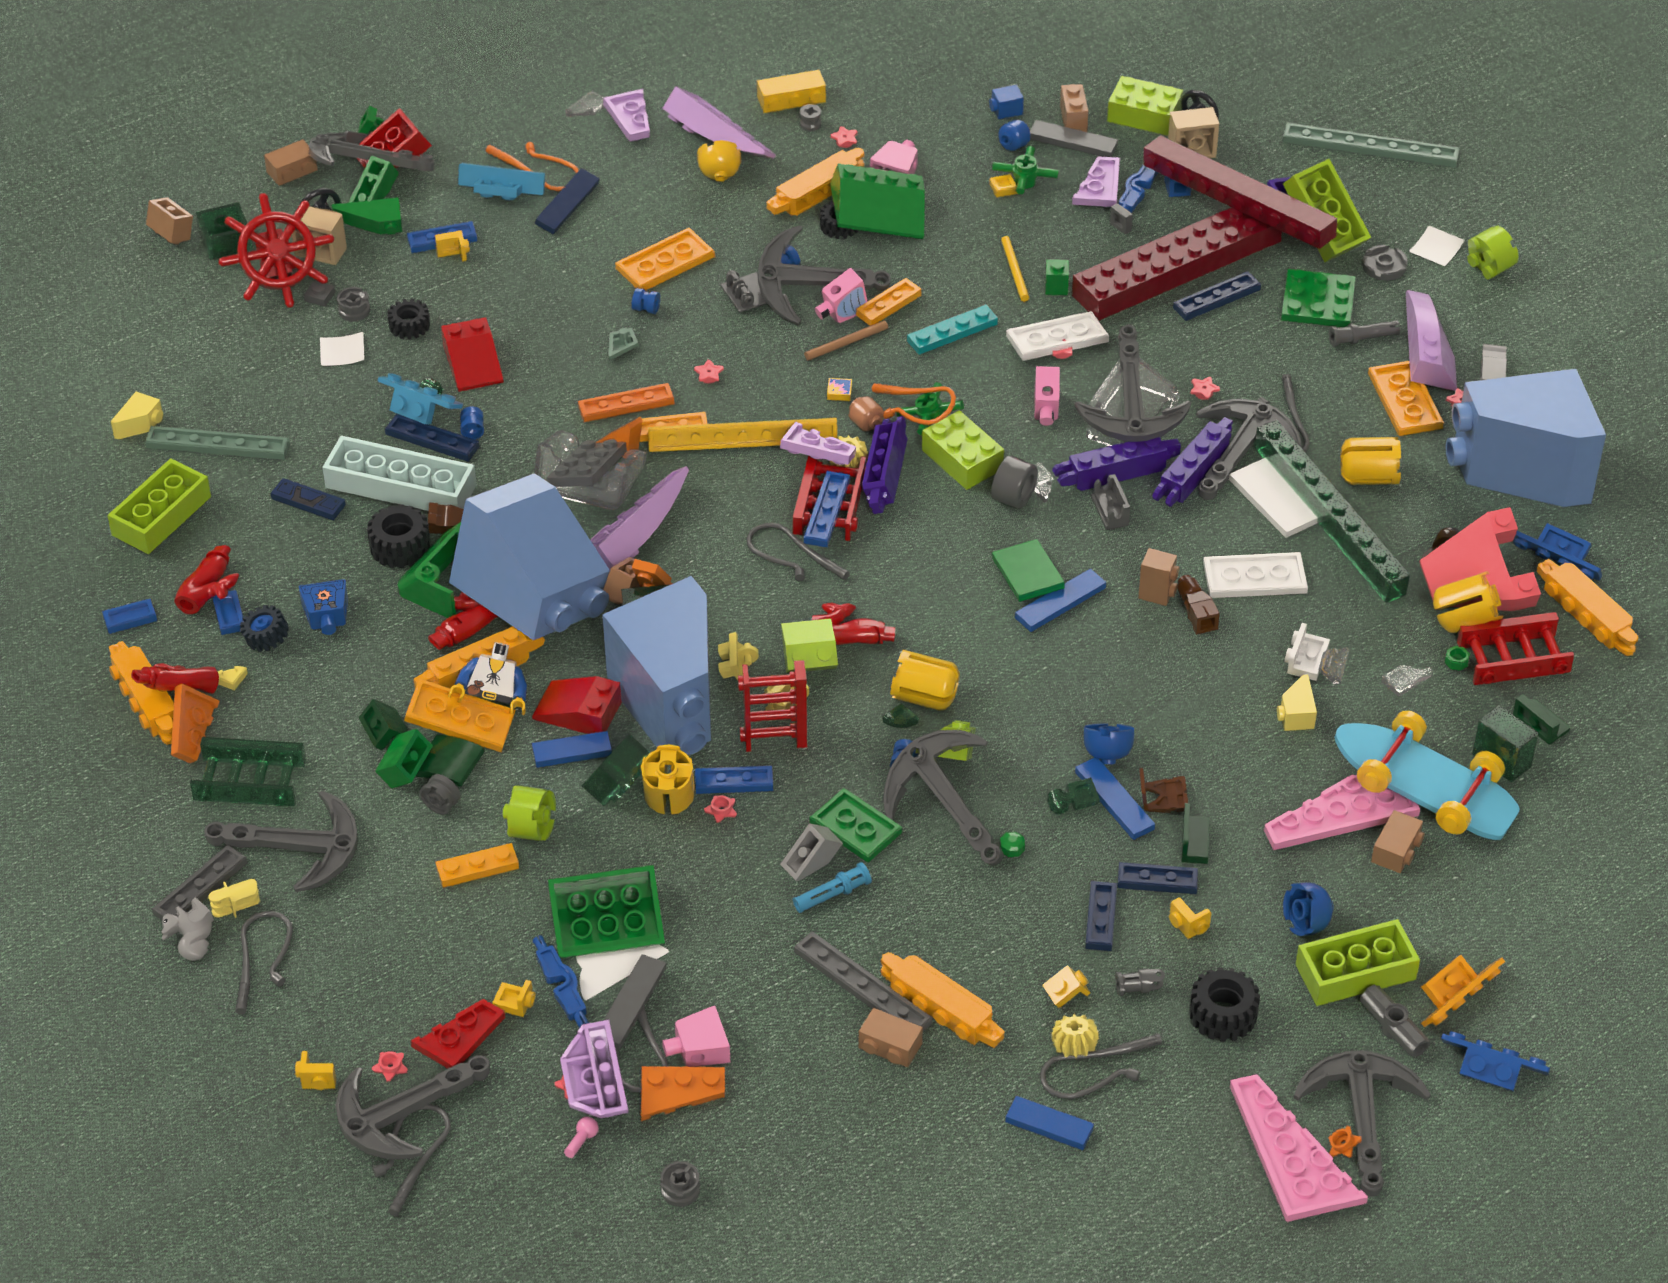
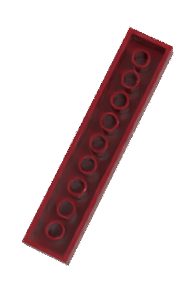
M1231 207L1073 275L1072 296L1088 312L1092 311L1098 321L1275 245L1281 242L1282 231Z

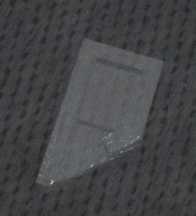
M591 90L565 110L566 116L595 115L604 108L603 98L605 97Z
M1038 462L1034 464L1038 469V477L1033 492L1046 503L1048 502L1053 476Z
M1348 647L1329 649L1322 654L1318 670L1334 685L1342 681L1350 651Z
M1400 665L1382 676V683L1400 697L1433 676V669L1430 667H1426L1425 670L1412 669L1411 666Z

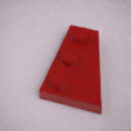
M482 999L456 1014L455 1019L443 1026L438 1024L431 1028V1033L422 1038L418 1036L412 1039L411 1047L449 1069L465 1062L505 1019V1011Z

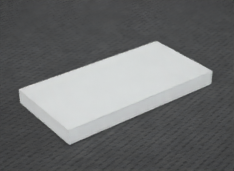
M1092 311L1006 330V337L1022 361L1052 355L1053 351L1072 347L1073 349L1071 350L1109 342L1108 333Z
M1269 457L1229 475L1230 482L1285 538L1325 520V513Z
M1300 552L1204 557L1203 559L1208 592L1212 598L1304 594L1308 590Z

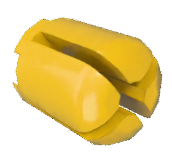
M1399 437L1346 439L1340 453L1341 476L1344 481L1351 485L1400 484L1401 473L1397 471L1400 469L1401 459Z
M1488 571L1440 586L1435 590L1433 597L1434 610L1449 608L1480 597L1483 598V601L1437 615L1440 625L1446 631L1456 633L1459 632L1460 626L1478 625L1503 618V616H1498L1497 607L1502 604L1496 585L1490 586L1485 576L1490 574Z
M903 650L898 659V662L902 664H899L896 676L892 680L890 695H893L892 698L939 711L946 710L952 704L957 693L958 681L960 679L957 666L953 662Z
M670 744L657 746V750L643 758L641 764L645 801L649 807L658 813L665 814L666 794H669L671 815L678 814L687 809L693 802L695 791L692 759L681 751L679 746ZM667 765H671V773H670V774H668V766H667Z

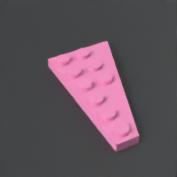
M1350 775L1322 791L1321 796L1316 799H1308L1303 802L1302 807L1295 811H1287L1265 824L1264 832L1273 850L1386 824L1393 810L1416 817L1420 814V807L1417 803L1389 788L1380 793L1368 791L1359 783L1357 775Z
M1257 1074L1231 1080V1091L1286 1222L1367 1203L1368 1196L1352 1184L1350 1176L1346 1172L1342 1173L1333 1163L1331 1155L1306 1128L1303 1129L1295 1121L1296 1117L1290 1110L1286 1111L1277 1101L1278 1097Z

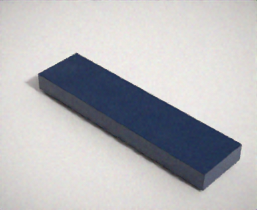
M581 168L536 218L535 224L554 235L599 184L600 178Z
M1247 271L1173 302V309L1187 321L1261 290V283Z
M398 414L394 416L385 428V434L467 462H469L480 447L478 440L429 424H423Z

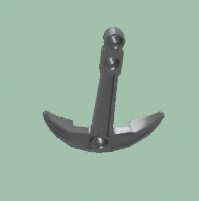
M354 131L317 134L309 142V155L314 160L330 166L334 165V160L330 155L332 153L369 160L372 155L389 161L394 166L426 172L434 170L435 160L429 154H421L419 157L412 155V152L408 150L392 152L358 145L369 134Z
M801 226L789 228L773 238L763 251L757 274L758 285L764 300L776 314L796 325L801 323V319L791 307L787 295L783 294L782 296L781 284L827 286L846 270L850 269L843 270L781 263L782 254L787 252L792 241L803 230ZM851 268L863 280L865 290H870L874 287L879 291H883L890 285L891 276L884 270L873 272L871 269ZM765 274H771L772 277H767Z
M1124 325L1120 328L1118 334L1120 367L1123 370L1124 417L1106 416L1107 411L1105 409L1092 407L1080 401L1075 402V407L1085 422L1108 437L1132 442L1147 441L1164 436L1177 427L1186 417L1191 402L1187 400L1178 406L1164 409L1161 416H1144L1138 370L1140 359L1137 330L1132 325Z
M1232 399L1210 404L1196 412L1198 418L1222 420L1224 417L1228 419L1235 417L1245 420L1221 458L1215 461L1205 475V479L1199 483L1198 494L1203 499L1211 500L1217 496L1218 490L1222 489L1235 466L1265 429L1279 435V442L1287 447L1295 457H1300L1301 439L1298 430L1290 418L1269 404L1255 400Z
M938 730L918 737L909 743L900 752L889 769L883 798L886 816L894 820L897 807L907 791V788L904 786L918 773L960 825L961 832L977 852H980L981 859L988 865L999 864L1003 859L1002 849L994 844L992 835L980 819L972 814L936 761L937 756L949 749L959 751L969 747H987L988 741L967 731ZM915 749L920 750L918 757H913L912 755ZM974 829L979 830L977 837H972L971 835ZM993 849L994 855L987 858V851Z
M321 791L318 794L329 811L333 824V830L265 828L237 823L223 825L220 822H212L204 830L207 842L213 846H219L224 843L225 845L237 846L239 848L260 846L325 854L322 863L317 860L308 873L293 886L295 892L319 887L343 872L354 857L358 844L355 817L347 805L339 798L325 791Z
M1345 1051L1326 1057L1310 1068L1297 1085L1294 1098L1299 1100L1311 1092L1324 1089L1328 1086V1081L1343 1079L1348 1081L1356 1135L1362 1139L1356 1148L1358 1173L1362 1177L1360 1189L1367 1196L1374 1197L1382 1192L1384 1179L1381 1176L1380 1144L1376 1138L1372 1080L1393 1081V1088L1413 1093L1425 1100L1429 1099L1431 1094L1422 1080L1410 1068L1394 1058L1372 1051ZM1366 1155L1373 1156L1374 1158H1368ZM1371 1179V1180H1375V1181H1377V1182L1372 1183V1182H1370L1369 1180Z
M474 1056L467 1063H459L437 1074L435 1078L367 1109H361L359 1087L363 1070L357 1067L345 1079L339 1089L335 1106L340 1130L350 1144L368 1155L386 1159H409L423 1156V1148L406 1143L391 1133H387L385 1137L379 1130L442 1096H449L462 1091L463 1088L473 1084L474 1080H485L490 1073L489 1060L484 1056Z

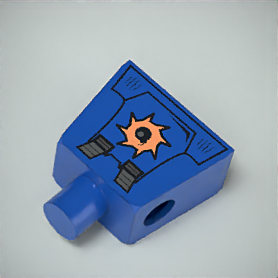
M345 579L299 586L301 604L311 629H321L323 634L331 635L336 632V626L346 624L348 593Z

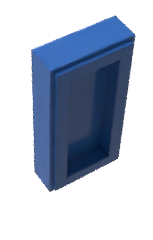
M228 591V595L224 599H219L217 596L212 597L221 635L240 632V623L244 621L237 591Z
M151 599L102 611L109 634L157 621Z

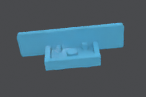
M461 163L459 164L458 184L474 187V193H480L482 197L497 195L502 196L504 200H514L521 193L543 195L545 191V173Z
M389 373L386 377H378V382L394 388L390 411L423 424L432 423L436 404L448 409L463 407V403L455 401L456 397L448 394H437L438 390L433 388H421L418 382L403 381L399 375Z

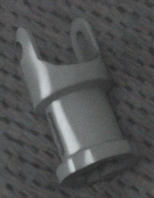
M1145 968L1138 969V972L1122 974L1121 972H1116L1117 993L1119 996H1124V993L1140 991L1141 993H1148L1151 990L1161 989L1165 973L1161 969L1150 970Z

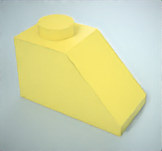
M135 392L111 420L114 438L119 440L149 432L151 426H156L157 423H160L163 418L160 399Z
M1308 674L1302 675L1282 695L1281 706H1277L1278 721H1282L1284 731L1315 728L1317 711Z

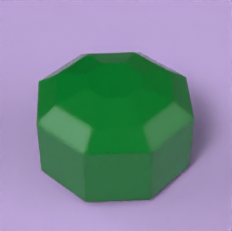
M1453 646L1446 651L1445 664L1452 670L1461 671L1468 667L1470 653L1464 647Z
M1006 832L1000 838V848L1003 854L1007 857H1019L1025 851L1024 836L1018 832Z

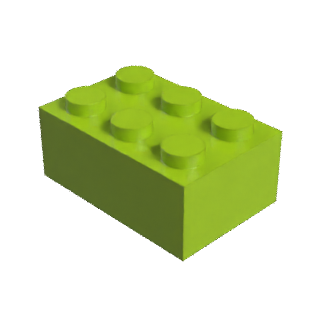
M1121 76L1108 101L1107 122L1168 136L1170 112L1182 110L1181 99L1183 90Z
M960 410L922 430V451L966 490L995 475L1004 460V448Z

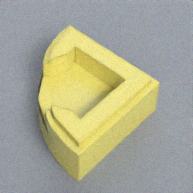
M234 666V669L218 671V685L235 691L248 674L247 668Z

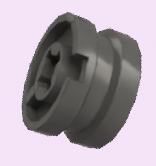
M348 287L337 295L339 315L344 320L351 322L360 321L369 315L370 303L367 291H362L360 287Z
M440 774L433 775L428 783L419 791L422 802L430 810L441 815L447 814L451 810L452 805H455L461 798L460 791L454 782Z
M676 1161L663 1169L660 1177L661 1194L668 1204L684 1207L697 1200L700 1195V1174L694 1165L685 1161Z

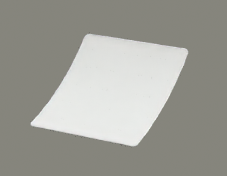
M1428 226L1410 252L1446 266L1460 249L1464 240Z
M363 332L343 337H321V365H345L364 360Z

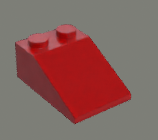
M400 108L358 144L392 152L408 150L412 152V155L419 157L432 146ZM357 158L365 168L369 160Z
M486 317L441 326L443 347L458 392L504 383L492 333Z
M598 676L552 680L534 711L532 719L585 734L607 731L622 703L620 682Z

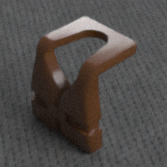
M1139 768L1145 811L1171 813V811L1184 812L1185 803H1188L1184 776L1145 783L1143 768ZM1146 791L1155 793L1159 797L1147 804Z

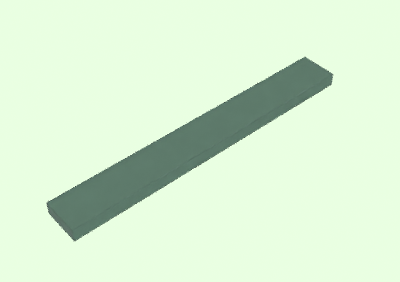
M1286 123L1283 136L1284 143L1456 167L1459 154L1458 147Z

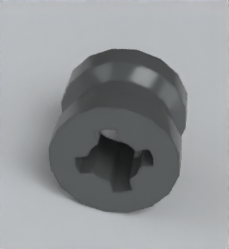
M813 104L803 106L800 109V127L805 131L820 129L821 108Z

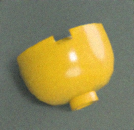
M714 141V145L708 147L707 143L703 144L697 151L699 168L706 177L718 182L725 181L737 173L741 164L740 148L737 149V145L730 141Z

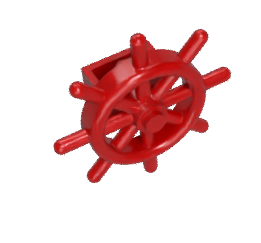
M261 193L259 201L263 214L253 218L246 226L232 217L225 219V224L241 233L238 241L237 254L222 257L218 263L222 267L240 264L243 272L252 281L243 295L245 300H251L259 286L267 289L282 290L285 305L291 308L294 306L291 287L300 283L307 275L321 284L328 282V277L312 266L315 260L316 246L333 243L334 236L329 234L313 238L309 228L301 221L310 206L308 201H302L294 215L285 212L271 211L267 194ZM274 222L283 223L287 226L282 232V229L276 230ZM266 225L267 232H255L260 226ZM294 230H296L303 240L289 243V238ZM249 239L255 242L257 250L247 252ZM306 249L305 261H301L289 252ZM259 259L261 267L258 272L251 265L250 261ZM295 267L299 269L292 275V269H295Z

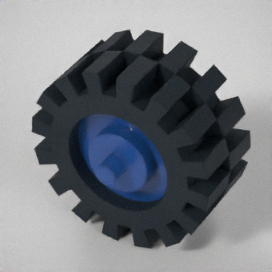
M263 605V609H260L259 606L256 607L254 613L252 610L249 611V617L244 616V622L240 623V631L252 650L257 649V651L262 652L264 648L265 651H269L270 646L276 648L278 647L277 642L281 644L284 642L282 637L287 638L289 627L278 607L275 608V606L271 605L269 608L268 605Z

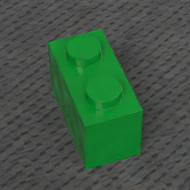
M418 729L397 734L375 772L391 789L412 783L433 745Z

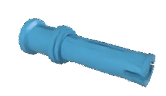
M860 862L856 865L857 867L845 873L843 871L837 873L835 879L815 887L798 897H794L793 904L796 910L802 913L804 910L841 893L850 894L852 889L858 886L871 884L872 879L864 863ZM826 890L828 891L827 893H825V894H823V895H821V896H819V897H816V898H814V899H811V897H813V896H815V895H817V894H819V893H821V892H823V891H826Z

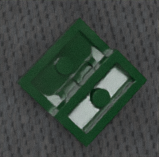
M436 734L431 742L433 747L416 777L431 778L435 774H440L449 778L456 786L462 787L484 754L485 749L478 744L461 738Z

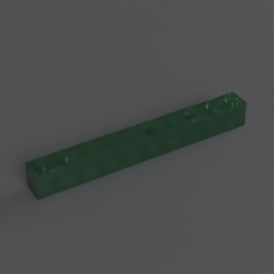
M1276 420L1257 427L1254 448L1263 458L1269 461L1314 513L1318 524L1383 601L1388 603L1407 594L1410 574L1279 421Z

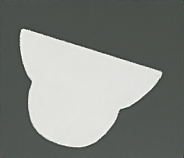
M661 945L576 956V960L582 968L580 973V990L583 999L586 1001L629 976L642 954L658 959L667 954L669 950Z

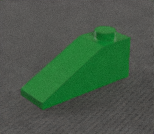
M371 155L348 203L384 199L390 192L399 172L391 162Z
M399 198L332 204V211L342 214L343 224L377 234L391 235L402 232Z

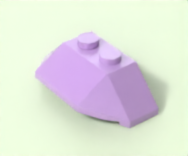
M609 1020L581 1025L578 1034L560 1058L570 1108L599 1118L628 1113Z

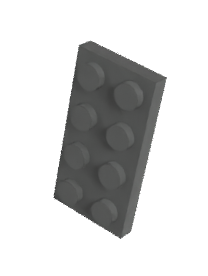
M614 439L606 440L603 443H595L593 440L582 442L567 459L563 460V463L554 469L547 477V482L555 487L593 486L627 451L626 442H617Z

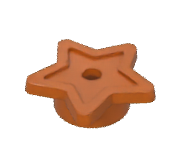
M1347 1126L1345 1129L1336 1130L1329 1136L1330 1144L1332 1145L1329 1154L1331 1157L1343 1154L1350 1158L1352 1157L1353 1147L1359 1144L1362 1139L1360 1136L1352 1135L1350 1126Z

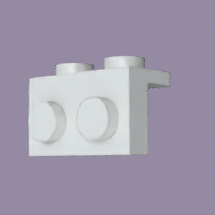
M1302 623L1299 631H1294L1291 645H1294L1293 648H1288L1286 652L1287 673L1299 677L1308 674L1309 679L1317 681L1329 648L1330 639L1307 634V624Z

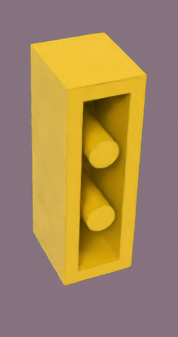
M819 70L758 80L757 98L764 113L802 107L808 104L825 103L826 84Z

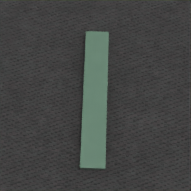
M151 426L145 445L146 448L285 460L290 441L286 437Z

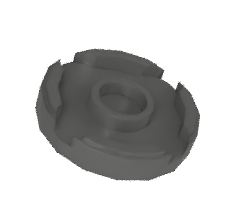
M1378 245L1369 248L1365 252L1362 267L1369 276L1375 279L1395 280L1402 277L1406 272L1408 259L1398 248L1394 250L1390 249L1388 245Z

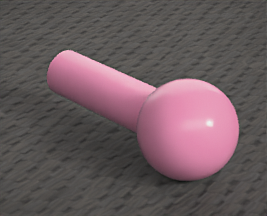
M584 1117L578 1121L576 1126L577 1134L564 1150V1154L568 1158H573L585 1140L594 1137L598 1133V1123L595 1119Z

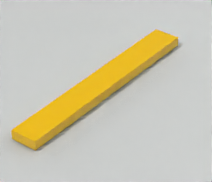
M837 418L648 427L649 452L780 446L781 439L795 422L801 423L802 429L809 432L811 429L820 431V436L823 438L834 437L838 439Z

